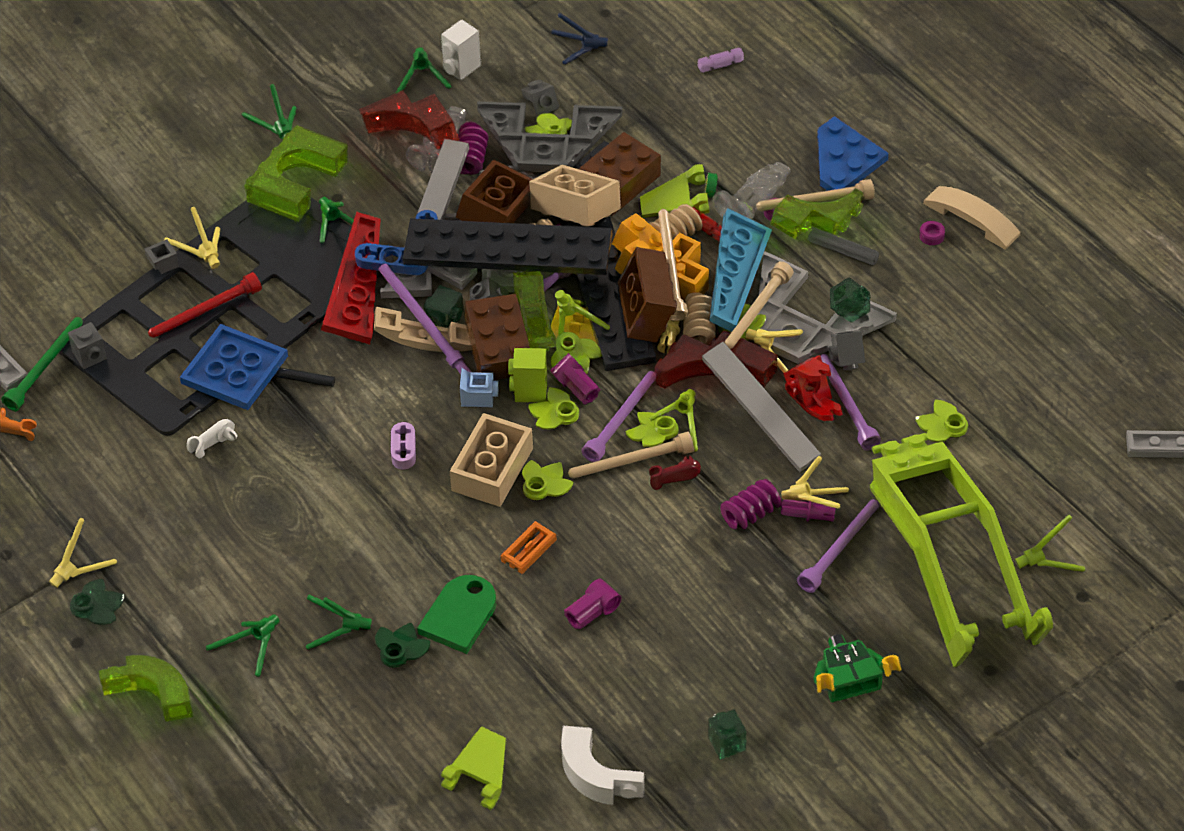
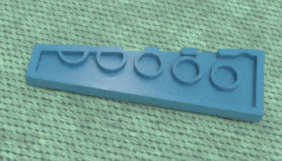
M728 208L722 220L709 321L732 332L737 326L772 229Z

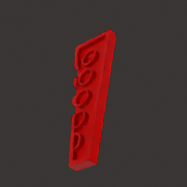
M356 212L321 331L370 344L373 335V311L377 274L376 270L363 269L357 265L355 249L364 243L379 244L380 218Z

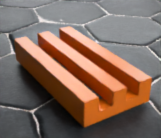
M535 521L501 555V561L503 563L508 562L509 567L513 569L516 567L518 572L523 574L557 540L556 534ZM538 531L540 532L533 540H530ZM525 545V548L514 558L513 556Z

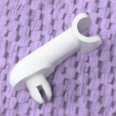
M228 419L220 420L199 437L192 436L188 438L187 450L190 453L196 451V457L202 458L205 455L204 450L217 442H223L227 439L234 441L237 439V434L234 431V422Z

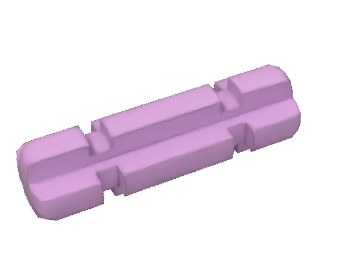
M735 48L730 50V53L725 51L711 55L709 59L708 57L700 58L698 60V68L704 73L711 71L712 67L713 69H718L731 65L732 62H742L744 54L741 48Z

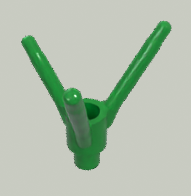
M419 47L415 50L413 55L414 61L397 89L395 97L398 98L416 69L428 68L448 89L451 88V85L431 64L424 49Z
M271 84L270 89L278 114V120L274 123V126L246 112H243L242 116L271 130L279 138L283 139L285 145H290L294 142L292 138V123L297 108L292 106L288 120L285 119L275 85Z
M322 197L319 200L321 211L323 212L320 243H324L329 220L342 218L351 225H353L354 220L338 209V207L344 206L343 202H333L327 197Z
M312 595L307 596L309 601L343 617L342 628L307 644V650L342 634L349 633L351 630H359V628L370 630L372 619L361 617V614L352 613L326 597L321 600Z
M272 614L270 617H264L260 621H243L241 623L242 627L251 628L207 645L206 650L210 651L246 636L253 635L256 639L262 641L255 676L259 677L264 663L267 644L271 637L270 633L274 631V627L279 624L280 620L278 616Z

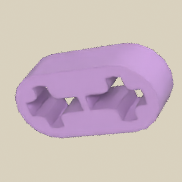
M407 422L397 423L391 430V458L393 465L398 469H409L416 461L415 429ZM401 434H406L405 441H401ZM401 451H406V458H401Z

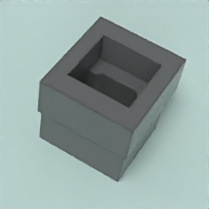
M167 239L144 249L145 255L154 269H158L161 274L179 267L177 253Z

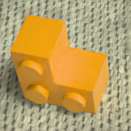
M637 213L620 223L612 241V245L622 252L615 266V270L621 275L636 247L663 252L661 233Z
M679 233L672 242L680 297L682 300H685L688 294H705L708 291L709 269L700 265L701 242Z

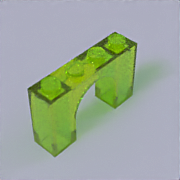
M296 125L290 133H286L278 147L273 148L265 162L260 163L258 170L253 176L248 177L244 188L246 190L247 202L299 222L311 207V190L308 187L285 179L281 174L291 168L309 167L336 177L348 163V145Z

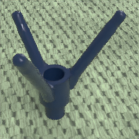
M558 14L560 19L583 34L582 36L551 30V34L582 41V49L563 60L562 63L564 65L592 49L607 47V38L592 34L563 14Z

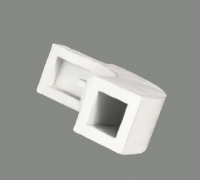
M563 726L561 741L563 767L569 781L579 792L592 800L613 805L614 795L624 798H643L644 772L614 770L600 765L591 754L592 728Z

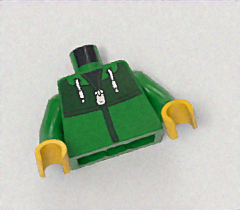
M836 634L828 639L830 648H826L823 651V659L817 663L813 681L817 686L818 693L825 689L828 690L831 703L881 690L883 672L888 677L893 670L901 671L899 657L890 655L884 658L872 649L866 648L862 641L857 640L846 643L842 634Z

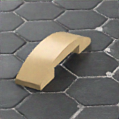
M938 186L924 200V204L943 215L950 211L986 231L985 239L1005 250L1020 236V231L1001 212L982 199L965 191L952 187Z
M376 307L374 330L392 341L409 347L443 352L420 322L401 319L400 311ZM451 322L449 328L436 326L454 350L459 352L472 350L466 325Z

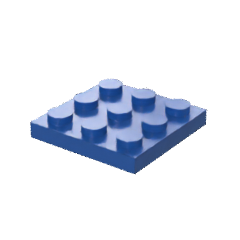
M220 324L182 373L180 382L185 386L249 410L287 359L288 352L287 349Z

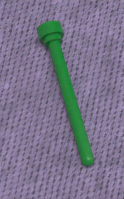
M75 317L18 387L7 390L2 396L1 401L8 409L17 412L25 403V393L69 341L68 332L81 327L83 324L82 318Z

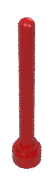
M251 272L243 276V280L240 281L239 285L150 328L148 335L155 338L244 293L246 295L249 293L253 295L262 290L261 283L256 274Z

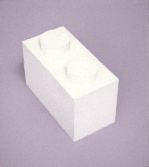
M460 20L441 34L443 67L448 74L462 80L481 66L479 31Z

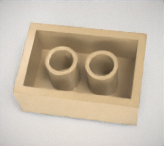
M560 165L529 181L531 209L540 211L544 215H553L560 217L561 220L577 222L581 226L588 227L621 209L618 180Z
M483 413L450 470L451 491L501 507L533 450L532 428Z

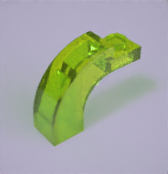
M131 655L125 656L127 664L125 666H113L108 669L99 670L104 695L131 690H145L153 693L160 699L165 722L193 717L187 684L180 672L168 662L151 656Z

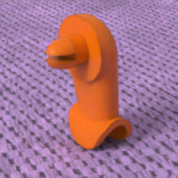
M0 407V432L25 436L27 440L33 441L35 435L30 430L36 428L37 423L31 419H23L21 422L11 420L5 417V408Z

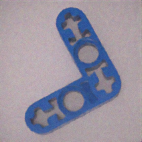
M423 210L416 215L415 219L438 220V216L434 211ZM364 243L355 249L356 263L363 269L379 271L381 265L387 264L394 273L420 275L428 268V266L404 265L403 247ZM388 256L398 257L397 261L393 263L385 261V258Z

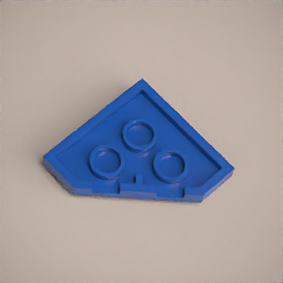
M835 116L818 128L820 186L827 191L854 187L855 184L888 161V152Z

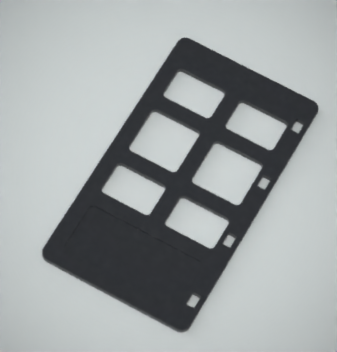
M275 179L207 228L205 234L208 241L212 242L215 228L220 227L218 242L226 240L259 265L251 272L256 274L261 286L270 279L277 278L311 303L288 322L281 323L250 300L248 296L251 293L247 295L244 293L157 336L156 338L159 340L134 359H127L104 340L107 359L86 369L82 368L72 353L70 340L59 353L164 436L173 435L187 425L192 418L200 412H204L219 399L197 390L186 399L180 400L146 374V372L172 353H177L187 362L191 363L202 348L190 339L230 310L237 312L266 334L268 337L264 341L284 349L289 347L306 334L315 324L324 320L352 226L341 218L329 220L325 242L320 243L323 212L319 202L287 179ZM200 234L185 245L198 249L202 244ZM179 249L176 251L179 267L163 274L158 269L152 268L82 319L83 324L81 326L92 322L98 331L120 314H127L149 331L150 328L165 320L140 300L177 272H184L214 296L239 285L243 278L234 284H229L197 260V255ZM388 256L385 258V261L393 263V257ZM376 270V279H378L380 276H382V274L380 271ZM309 315L313 317V319H311L306 324H303L301 322ZM190 405L195 407V409H193L187 415L182 413V411H184Z

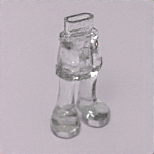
M780 162L766 165L765 168H761L750 175L745 184L733 196L723 190L716 193L713 197L715 209L722 217L728 208L752 220L754 212L757 210V203L773 197L780 186L786 182V176L791 172L790 168ZM752 194L754 195L749 201H746Z

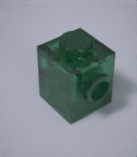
M848 277L830 288V309L852 323L871 311L870 292L866 287L861 286Z
M440 285L432 297H428L425 301L424 311H426L427 316L435 326L449 328L451 322L458 323L464 311L463 295L460 292Z
M735 709L719 712L713 717L708 718V738L719 759L746 750L747 730Z

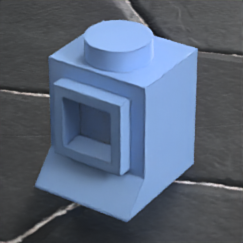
M461 368V406L493 407V397H498L499 382L494 381L493 373L468 372Z

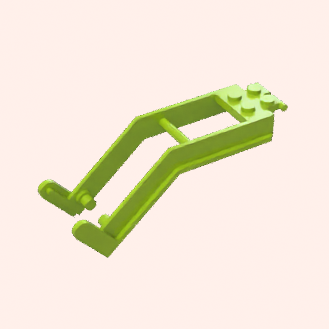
M922 433L901 439V444L895 440L872 446L873 453H881L883 457L872 460L874 480L870 484V490L914 551L953 667L960 666L970 654L972 645L975 643L974 637L979 636V631L975 623L968 625L959 623L926 525L974 513L987 530L1014 606L1013 612L1002 615L1005 628L1017 626L1022 629L1025 640L1031 639L1033 645L1040 644L1053 629L1051 613L1045 607L1038 609L1031 616L995 510L943 442L927 445L925 443L927 435ZM942 470L966 504L918 516L894 482Z

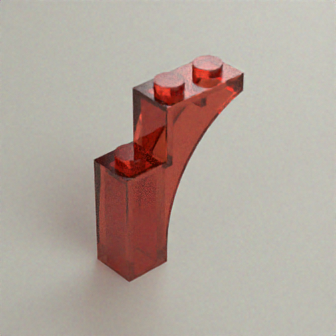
M402 90L359 109L368 133L384 130L410 131L426 137L437 150L441 149L444 139L459 141L452 118L435 94L411 103Z
M723 330L718 338H713L709 346L683 334L678 342H674L671 345L664 359L661 358L657 362L654 370L656 373V385L666 389L681 380L697 376L715 375L702 360V355L720 343H725V340L731 333ZM740 338L736 345L730 349L762 387L765 388L777 372L778 355L743 338Z

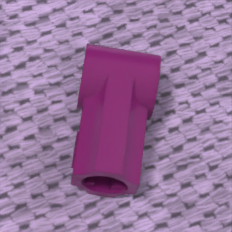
M569 353L550 370L556 379L565 388L568 387L584 405L592 403L598 397L601 389Z
M600 578L593 581L587 588L585 595L564 610V614L572 627L582 629L600 614L608 615L614 612L620 605L622 597Z

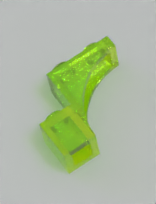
M855 188L841 199L823 203L808 202L787 194L774 209L770 225L795 240L802 232L806 233L810 226L837 236L840 231L842 233L846 231L852 216L857 217L863 208L861 201L864 193Z
M533 271L513 272L514 294L517 295L530 348L546 349L547 352L549 348L556 347V337L552 331L547 313L543 275L540 272Z

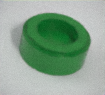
M708 172L705 193H707L708 198H714L716 194L718 180L716 173Z

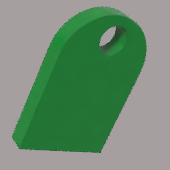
M463 575L452 579L445 585L417 628L418 634L467 654L495 611L496 593L494 587L489 581L476 575ZM472 587H479L482 589V591L477 594H472L468 592V590Z

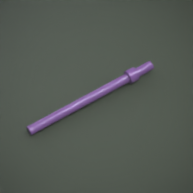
M387 264L381 265L379 267L381 274L446 355V361L452 368H456L460 374L461 368L471 372L464 363V357L461 353L453 349Z

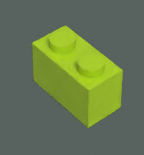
M514 348V359H509L508 373L513 375L510 376L509 390L514 391L515 402L546 401V349Z

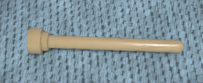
M871 179L861 180L858 184H855V187L759 201L756 207L759 211H766L849 197L869 200L874 198V186Z
M661 209L658 216L663 251L665 252L666 262L669 264L670 281L673 282L674 300L677 301L676 312L674 315H671L669 320L680 321L688 317L687 304L680 297L669 214L666 209Z
M782 261L775 264L771 270V280L725 340V344L729 349L736 345L778 286L788 283L794 271L789 264Z
M689 432L680 433L671 442L571 468L568 471V475L571 478H578L675 451L677 453L682 452L683 455L694 452L693 441Z

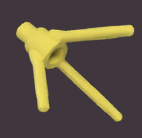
M192 207L191 212L202 239V244L199 248L195 249L167 237L164 240L167 239L171 245L197 255L209 263L212 269L220 266L217 253L220 227L215 228L212 242L208 241L196 208Z
M748 329L746 339L753 340L755 344L761 345V348L771 357L781 371L785 373L788 369L771 349L774 338L799 336L803 333V330L766 331L758 329L756 331Z
M818 456L804 475L796 481V484L790 486V489L782 491L781 495L783 500H806L839 509V503L811 495L847 493L849 488H810L806 481L822 460V457Z
M83 518L79 519L72 538L66 547L63 559L54 570V576L49 580V583L56 588L70 577L74 578L80 574L117 563L116 559L77 569L69 561L84 523Z

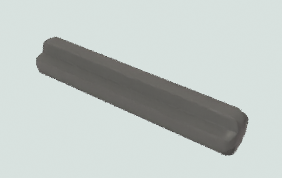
M815 227L809 232L808 240L812 243L870 265H875L879 259V252Z

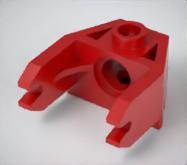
M820 355L809 358L783 373L786 380L785 388L787 393L808 414L822 421H833V415H843L840 404L830 400L832 395L826 376H831V370L828 364L822 362Z

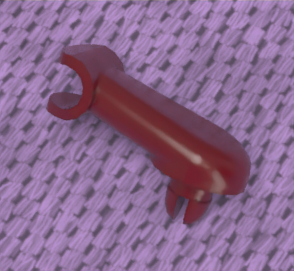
M685 456L683 461L674 466L663 469L660 465L652 466L649 469V475L651 476L650 485L654 490H658L666 483L692 480L700 474L701 465L691 456H689V459Z

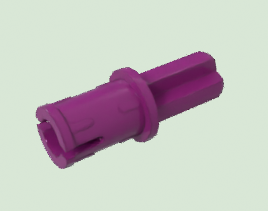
M784 499L781 505V514L806 518V521L818 519L834 522L835 508L811 501L804 502Z

